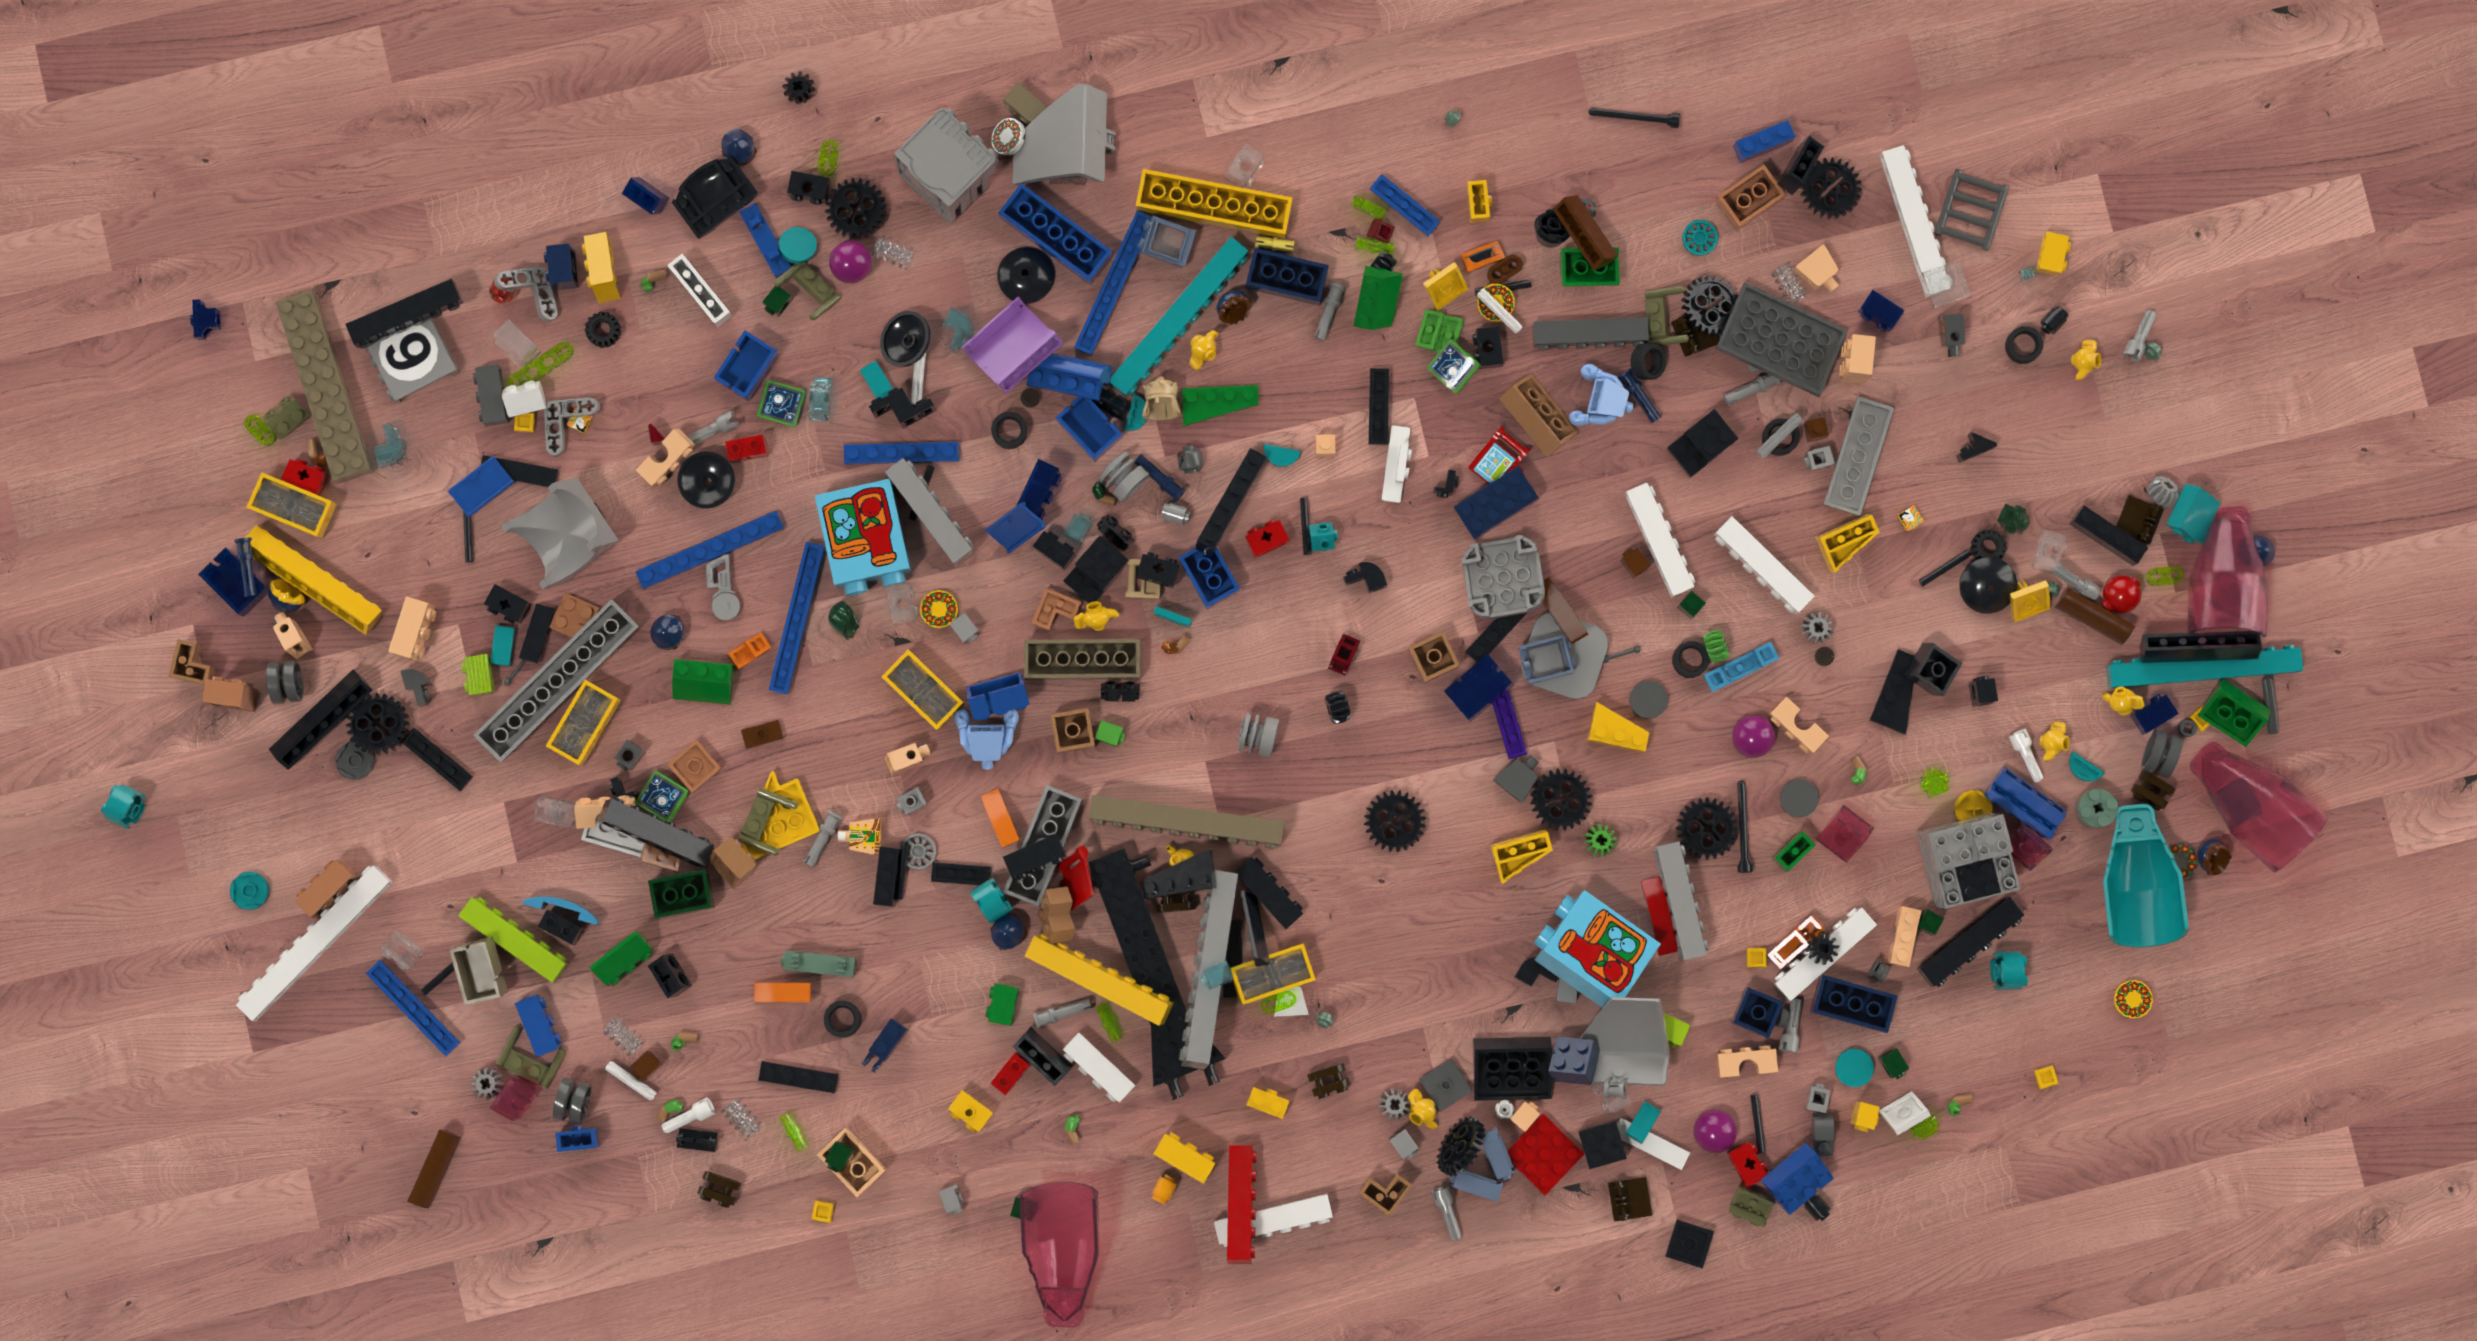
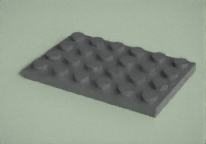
M1744 282L1715 349L1812 395L1820 397L1848 330Z

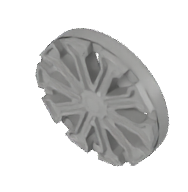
M920 833L912 834L904 840L911 845V848H908L910 853L907 854V859L913 857L909 863H906L908 867L916 870L925 869L935 860L936 846L927 835ZM923 837L924 839L920 844L919 838ZM911 838H915L916 844L911 841ZM929 841L930 845L924 847L926 842ZM933 848V852H927L926 850ZM925 855L931 856L932 859L928 860ZM916 859L918 862V866L913 865ZM921 859L926 862V865L922 866Z

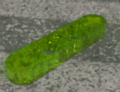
M566 342L557 344L512 374L507 380L508 386L514 384V379H522V373L529 381H538L573 356L574 350L572 346ZM562 347H564V348H569V349L567 350V353H568V354H567L566 356H565L564 354H561V355L558 356V357L560 358L559 361H558L557 358L552 354V353H554V352H555L557 355H558L559 353H561V352H562V350H561ZM546 357L553 358L552 366H544L543 361ZM532 367L538 370L535 377H529L527 374L528 370ZM524 379L519 382L520 386L526 382Z

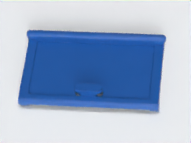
M492 456L450 488L448 492L465 512L466 517L470 518L515 482L497 459Z
M1025 502L1017 505L985 529L991 537L1007 549L1008 554L1046 526L1045 522L1025 506Z

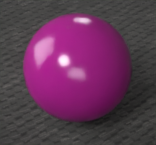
M844 241L832 250L829 266L832 274L839 281L854 284L868 276L872 267V258L870 252L863 244L856 241Z
M1748 715L1740 719L1734 726L1732 741L1737 751L1742 755L1758 758L1764 756L1772 749L1776 735L1773 725L1766 718L1759 715Z
M1713 1109L1702 1113L1697 1118L1693 1134L1695 1141L1703 1150L1710 1153H1721L1728 1150L1734 1144L1737 1137V1126L1734 1119L1728 1113Z

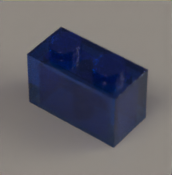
M631 177L621 193L651 215L661 214L669 200L668 196L641 177Z
M1872 290L1857 312L1860 313V317L1868 322L1871 320L1877 324L1876 327L1879 330L1890 332L1905 310Z
M2157 694L2149 699L2151 703L2144 706L2143 709H2133L2135 713L2130 715L2142 735L2149 733L2179 714L2167 694L2163 696Z

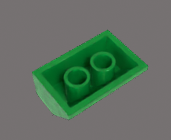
M1613 247L1618 257L1596 270L1591 268L1579 248H1561L1560 275L1562 287L1619 286V247Z
M1365 266L1353 324L1354 327L1375 330L1392 326L1403 273Z
M674 659L672 675L673 699L730 705L734 666L730 664Z
M2222 678L2208 696L2198 716L2247 747L2269 720L2271 710Z
M634 931L589 968L606 986L612 985L614 987L622 980L621 976L626 972L629 975L638 968L636 965L640 961L644 963L653 956L651 953L654 951V948L641 932Z

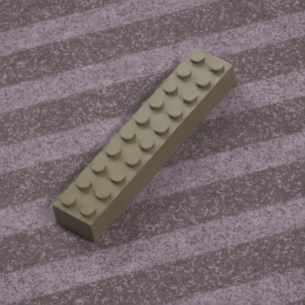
M309 290L276 301L332 480L340 484L373 473L374 469L317 294L313 290Z
M1092 795L1089 819L1093 820V824L1105 826V822L1112 823V827L1124 828V825H1129L1132 830L1143 831L1144 827L1150 828V831L1154 833H1162V830L1170 831V835L1181 836V833H1187L1190 838L1200 839L1202 835L1208 836V840L1219 841L1220 838L1227 839V843L1238 844L1239 841H1246L1248 846L1257 847L1258 843L1265 844V848L1276 849L1277 846H1281L1284 821Z

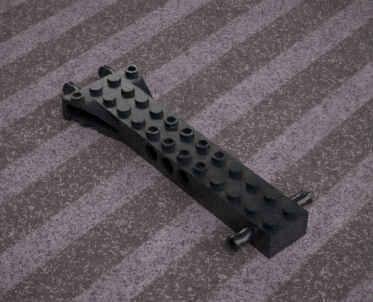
M1124 848L1088 862L1093 873L1090 877L1092 888L1096 887V889H1099L1132 978L1136 980L1135 983L1152 988V992L1157 995L1160 993L1170 998L1169 1001L1174 1003L1165 1024L1158 1026L1151 1021L1149 1023L1151 1025L1153 1087L1162 1083L1167 1084L1172 1100L1177 1099L1175 1090L1179 1098L1184 1096L1178 1082L1179 1077L1198 1070L1181 1066L1182 1061L1179 1060L1180 1050L1185 1045V1041H1182V1035L1188 1026V1022H1185L1187 1010L1135 877L1136 871L1152 866L1150 861L1142 863L1149 860L1148 854L1131 861ZM1213 1043L1210 1063L1203 1070L1208 1086L1214 1085L1212 1076L1215 1084L1220 1082L1214 1065L1226 1059Z

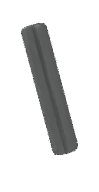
M2263 678L2264 705L2271 710L2269 720L2267 721L2268 734L2279 733L2274 682L2273 678Z

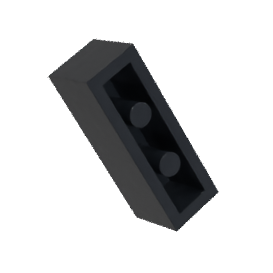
M1808 136L1797 147L1777 184L1793 195L1806 181L1824 146L1811 136Z
M1054 834L1003 856L1011 878H1016L1018 881L1027 877V873L1034 870L1037 873L1046 869V864L1052 862L1055 865L1064 861L1062 857H1065L1066 854L1057 834Z
M880 847L873 900L874 905L894 907L900 849Z
M1032 1027L1013 1045L1054 1086L1073 1067Z

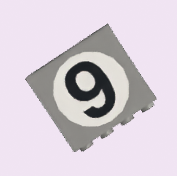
M431 317L425 319V322L421 325H411L402 333L397 334L395 332L390 334L388 339L383 341L376 340L371 343V346L364 348L366 351H370L372 356L369 359L374 367H378L380 371L378 374L382 384L386 383L389 389L386 391L391 401L395 400L398 404L401 403L400 399L449 374L455 376L460 373Z

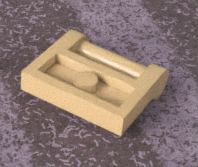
M1128 559V588L1125 592V598L1160 599V585L1142 579L1141 592H1135L1136 566H1139L1141 559ZM1161 565L1153 568L1156 570V574H1159L1161 571Z

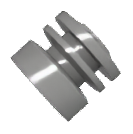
M1127 451L1114 458L1106 466L1098 479L1101 483L1110 479L1105 485L1107 489L1114 485L1117 486L1113 491V495L1121 503L1131 497L1150 475L1142 466H1138L1134 470L1131 469L1135 459L1132 458L1126 462L1130 457Z
M1247 712L1239 732L1238 751L1243 752L1245 744H1248L1249 754H1251L1254 746H1257L1258 756L1270 758L1279 719L1266 717L1264 724H1259L1260 715L1257 714L1255 722H1251L1252 713Z

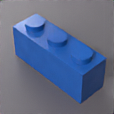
M1786 120L1736 141L1733 147L1740 163H1743L1793 142L1796 136L1789 120Z
M536 994L515 1003L536 1057H541L560 1049L562 1040L558 1032H554L552 1026L555 1024L552 1016L547 1015L545 1010L547 1003L544 997Z

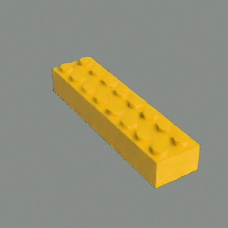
M1143 169L1136 201V210L1285 239L1293 197Z

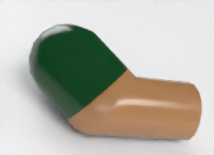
M1096 482L1092 487V493L1096 500L1100 503L1114 506L1116 497L1106 495L1103 488L1104 484Z

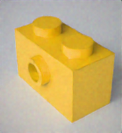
M1487 180L1468 181L1466 188L1470 223L1489 222V207H1492L1491 195H1488Z
M2046 232L2043 235L2036 272L2059 276L2062 272H2065L2067 266L2065 255L2069 253L2071 242H2068L2069 236Z
M1253 1087L1246 1105L1283 1119L1289 1100L1277 1096L1278 1092L1267 1088L1265 1092Z
M964 1090L959 1093L948 1108L951 1111L950 1115L957 1121L960 1119L967 1123L965 1127L973 1133L976 1130L980 1132L994 1114Z
M1855 1102L1850 1124L1855 1125V1130L1868 1132L1869 1129L1874 1130L1878 1124L1880 1107L1863 1102Z

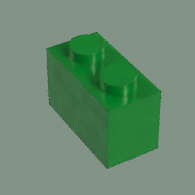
M1801 831L1772 859L1784 872H1788L1816 844Z
M996 983L994 987L990 988L989 998L992 999L991 1006H987L985 1014L988 1022L1012 1026L1019 988Z

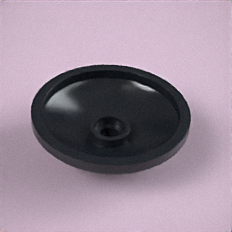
M1030 247L1017 248L1009 252L1000 262L997 272L998 284L1001 291L1010 300L1014 301L1019 296L1024 304L1035 303L1043 299L1050 292L1054 283V269L1049 258L1041 251ZM1027 270L1029 274L1023 276L1022 271Z
M904 311L896 314L888 321L881 334L880 347L884 358L890 364L897 367H907L922 358L930 343V327L927 320L916 312Z
M699 452L684 461L678 473L677 483L681 495L688 503L697 508L711 509L722 505L729 499L735 487V474L731 464L723 456L714 452ZM706 479H711L710 485H705Z
M1996 557L1979 558L1971 562L1964 569L1959 581L1960 595L1966 605L1972 610L1983 614L1996 613L2011 603L2010 594L2017 591V578L2013 569L2005 561ZM1989 585L1994 586L1993 590L1988 591L1987 587Z

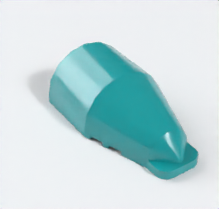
M2148 804L2121 806L2118 808L2115 817L2116 828L2103 878L2109 938L2114 944L2132 948L2154 947L2176 942L2184 938L2189 932L2182 872L2178 868L2155 821L2154 809Z

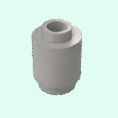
M1165 503L1161 518H1164L1167 522L1183 526L1184 523H1188L1191 513L1188 512L1187 507Z

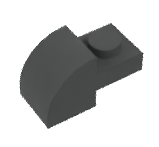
M401 670L405 689L408 691L414 690L417 705L420 707L429 705L430 695L428 689H424L425 686L431 685L428 677L417 670Z
M1812 1113V1150L1817 1155H1833V1140H1835L1832 1113Z

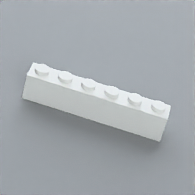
M1644 483L1626 491L1625 497L1671 598L1693 589L1695 579L1692 573L1687 572L1685 567L1687 566L1686 559L1683 555L1680 556L1677 550L1680 548L1676 538H1672L1670 534L1672 529L1669 522L1663 519L1662 514H1664L1661 504H1657L1654 499L1656 493L1653 487L1649 486L1648 483Z
M1732 516L1714 534L1716 542L1722 547L1725 545L1730 550L1729 554L1735 560L1739 559L1747 572L1750 574L1753 572L1758 577L1756 580L1763 587L1767 586L1771 590L1770 594L1775 599H1781L1785 603L1784 607L1790 613L1798 614L1815 597Z
M1854 907L1846 914L1848 918L1844 922L1840 920L1832 927L1833 931L1830 933L1829 940L1836 938L1837 940L1832 944L1839 945L1838 949H1833V951L1838 953V956L1831 955L1834 960L1833 962H1829L1826 958V965H1822L1821 959L1818 964H1815L1816 956L1809 959L1808 956L1812 954V951L1806 952L1805 950L1803 952L1805 956L1802 959L1796 958L1789 964L1790 969L1786 973L1782 971L1774 978L1776 981L1773 985L1787 1001H1792L1877 926L1862 907L1858 909ZM1819 944V952H1826L1824 950L1827 948L1826 945Z
M1319 1195L1257 1210L1256 1220H1252V1227L1256 1228V1236L1261 1235L1262 1238L1273 1236L1272 1232L1280 1230V1233L1292 1231L1291 1227L1299 1226V1229L1310 1227L1311 1222L1318 1221V1224L1330 1222L1329 1218L1333 1216L1328 1195ZM1228 1218L1214 1221L1219 1245L1223 1244L1224 1247H1227Z

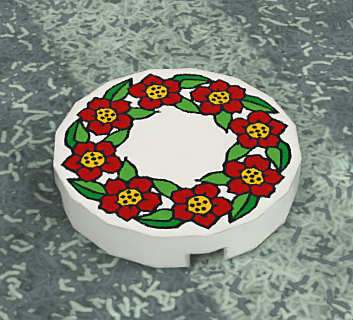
M1006 118L999 122L992 134L994 150L1004 156L1014 155L1018 152L1024 143L1025 128L1023 124L1013 118Z

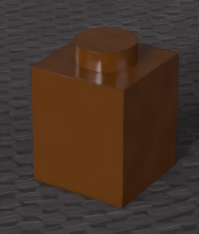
M1825 417L1807 420L1803 424L1807 443L1826 439L1829 436Z
M1638 547L1634 550L1629 548L1622 553L1624 557L1620 561L1633 579L1651 566Z
M646 1051L630 1066L633 1069L631 1073L637 1080L642 1079L646 1081L663 1064L651 1051Z

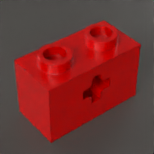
M763 434L725 441L730 463L769 456L766 439Z
M296 458V461L289 459L280 480L320 496L329 475L324 473L325 469L316 465L313 468L306 466L307 462ZM303 474H308L309 477H308V478H303L302 475H303Z
M1275 519L1266 522L1265 527L1259 530L1258 527L1247 531L1248 535L1245 536L1255 559L1290 542L1281 521H1275ZM1263 534L1271 535L1269 542L1262 540Z
M1014 1053L990 1084L1006 1096L1026 1072L1030 1064L1017 1053Z
M1745 1142L1727 1152L1734 1168L1747 1188L1764 1178L1768 1171L1763 1160L1760 1162L1756 1156L1759 1154L1754 1144L1750 1145L1749 1142ZM1746 1159L1753 1160L1752 1168L1745 1167Z

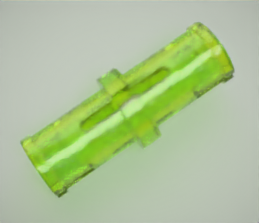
M1357 237L1355 249L1371 251L1372 254L1385 251L1393 255L1394 243ZM1366 244L1375 245V246H1381V247H1384V248L1382 249V248L1370 247V246H1366Z
M1107 1004L1096 1007L1095 1010L1103 1023L1101 1026L1102 1028L1105 1027L1111 1043L1123 1038L1115 1024V1018L1113 1019Z
M790 1112L779 1117L787 1131V1137L791 1138L797 1152L809 1146L800 1133V1127L796 1126Z

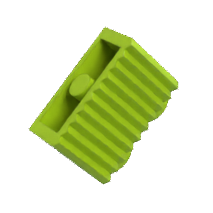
M483 654L464 657L465 662H462V671L467 677V681H464L465 692H469L470 696L495 693L490 655Z

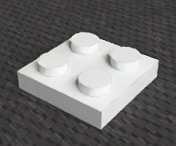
M1912 1091L1879 1110L1881 1117L1897 1135L1931 1116L1928 1109Z

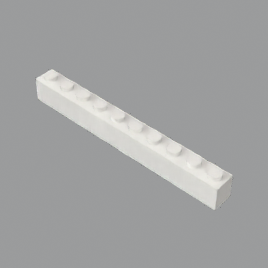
M368 866L361 873L363 876L358 881L354 880L348 886L349 890L344 895L341 894L335 899V905L331 909H325L320 915L322 918L317 923L313 922L306 929L308 932L303 937L299 936L293 942L294 946L290 950H285L279 956L280 960L276 964H271L265 972L267 974L262 979L260 977L256 979L252 984L253 988L249 992L245 991L238 998L239 1002L236 1006L251 1021H257L393 883L377 866Z

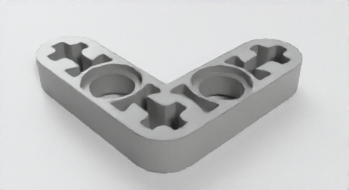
M534 267L503 271L494 278V284L500 290L531 287L539 318L544 322H550L557 317L558 313L552 287L546 281V270L544 268ZM518 274H521L525 277V283H520L518 281ZM538 274L539 276H542V278L539 279L535 275ZM503 278L504 280H509L511 278L512 281H508L505 284L504 282H501L500 279ZM540 290H543L547 293V299H542L540 297ZM544 311L551 312V315L545 314Z
M593 398L549 401L546 404V409H544L547 452L556 457L561 456L565 452L564 418L594 416L600 411V403ZM590 402L595 405V407L592 408L591 411L587 408H582L581 406H589ZM571 403H575L577 410L571 414L568 412V406ZM553 405L558 408V411H555L554 414L555 418H559V420H550V418L554 419V414L550 412V409H553ZM553 424L559 425V431L556 434H552L550 431V427ZM551 437H560V439H556V444L560 446L556 452L552 450V447L555 446V440L551 439Z

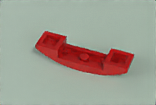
M1660 877L1642 880L1641 885L1648 906L1655 936L1654 939L1661 943L1657 949L1658 956L1678 952Z

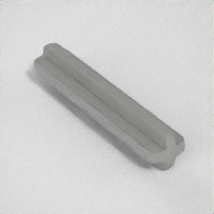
M1797 413L1791 416L1757 449L1758 455L1765 458L1803 422L1802 417Z

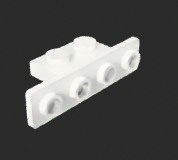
M1394 425L1391 427L1382 501L1401 502L1404 479H1408L1409 468H1406V461H1410L1412 449H1408L1410 428Z

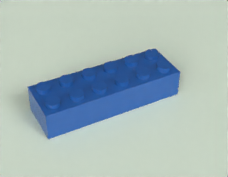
M1022 183L998 212L999 218L1089 285L1113 256L1112 250Z

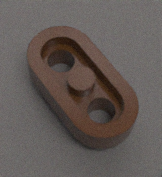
M1510 255L1491 266L1487 273L1489 282L1492 284H1502L1518 274L1523 266L1521 258L1517 255ZM1510 263H1515V264H1516V268H1514V269L1510 268V267H1509V264H1510ZM1496 272L1500 274V277L1497 279L1493 277V274Z

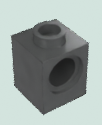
M627 739L614 758L618 761L616 765L625 771L627 768L633 771L646 751ZM631 751L633 753V759L629 762H626L624 759L625 753Z

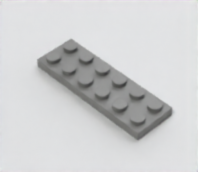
M1859 396L1856 398L1823 503L1824 506L1858 517L1861 516L1893 414V407Z

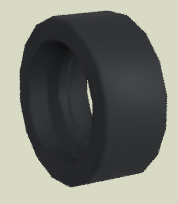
M2029 326L2015 329L2005 342V350L2008 357L2019 364H2028L2034 361L2043 349L2041 334ZM2027 334L2034 339L2035 349L2031 355L2021 356L2015 352L2013 342L2017 336Z
M1650 343L1639 344L1632 352L1630 359L1631 369L1637 378L1654 380L1662 375L1666 366V356L1664 350L1659 345ZM1648 351L1652 356V365L1649 372L1646 371L1644 366L1645 355Z
M1001 413L992 422V437L996 444L1002 448H1018L1027 438V424L1017 413ZM1009 419L1016 421L1021 429L1019 437L1010 442L1001 439L998 433L999 425Z
M1778 418L1772 420L1762 433V442L1764 443L1770 438V432L1773 428L1782 426L1788 419ZM1796 427L1791 432L1792 441L1787 447H1775L1770 453L1783 456L1793 451L1799 442L1800 434L1798 428Z
M1687 641L1675 649L1672 655V664L1679 675L1685 678H1695L1707 669L1709 655L1707 649L1702 644L1696 641ZM1688 648L1697 650L1702 657L1700 667L1694 671H1688L1680 664V655Z
M837 1001L831 1004L824 1014V1025L827 1031L836 1037H849L855 1034L861 1024V1014L858 1008L847 1001ZM839 1008L849 1009L854 1016L853 1025L844 1031L837 1030L831 1023L833 1012Z

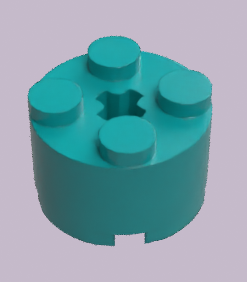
M124 784L120 786L114 785L110 791L109 799L101 807V813L104 814L105 819L125 829H130L129 825L131 823L136 824L144 812L146 804L143 803V798L146 799V796Z
M993 877L970 891L974 901L978 904L981 912L990 924L1013 909Z
M2002 951L1992 954L1995 956V959L1990 962L1991 981L1997 985L1993 986L1995 990H2020L2023 986H2027L2028 978L2025 974V967L2027 965L2026 955H2021L2019 951Z

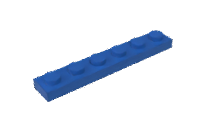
M958 442L844 445L845 465L897 463L902 458L906 462L910 460L911 463L959 462Z
M379 960L366 972L368 977L445 1056H448L461 1043L382 960Z

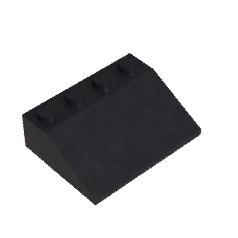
M1551 1037L1473 1038L1474 1101L1552 1099V1077L1549 1073L1552 1058Z

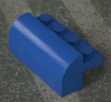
M1052 353L1029 373L1026 385L1099 401L1103 385H1109L1113 367L1103 363Z
M2004 766L1984 793V796L1992 803L2003 808L2009 815L2020 820L2022 824L2031 828L2046 840L2053 838L2056 828L2066 817L2067 810Z

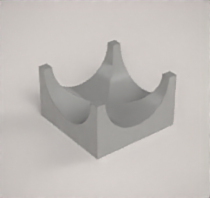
M577 477L552 483L547 487L551 492L550 495L541 503L521 516L501 525L504 532H511L521 536L539 554L545 568V578L539 583L542 589L569 582L619 541Z

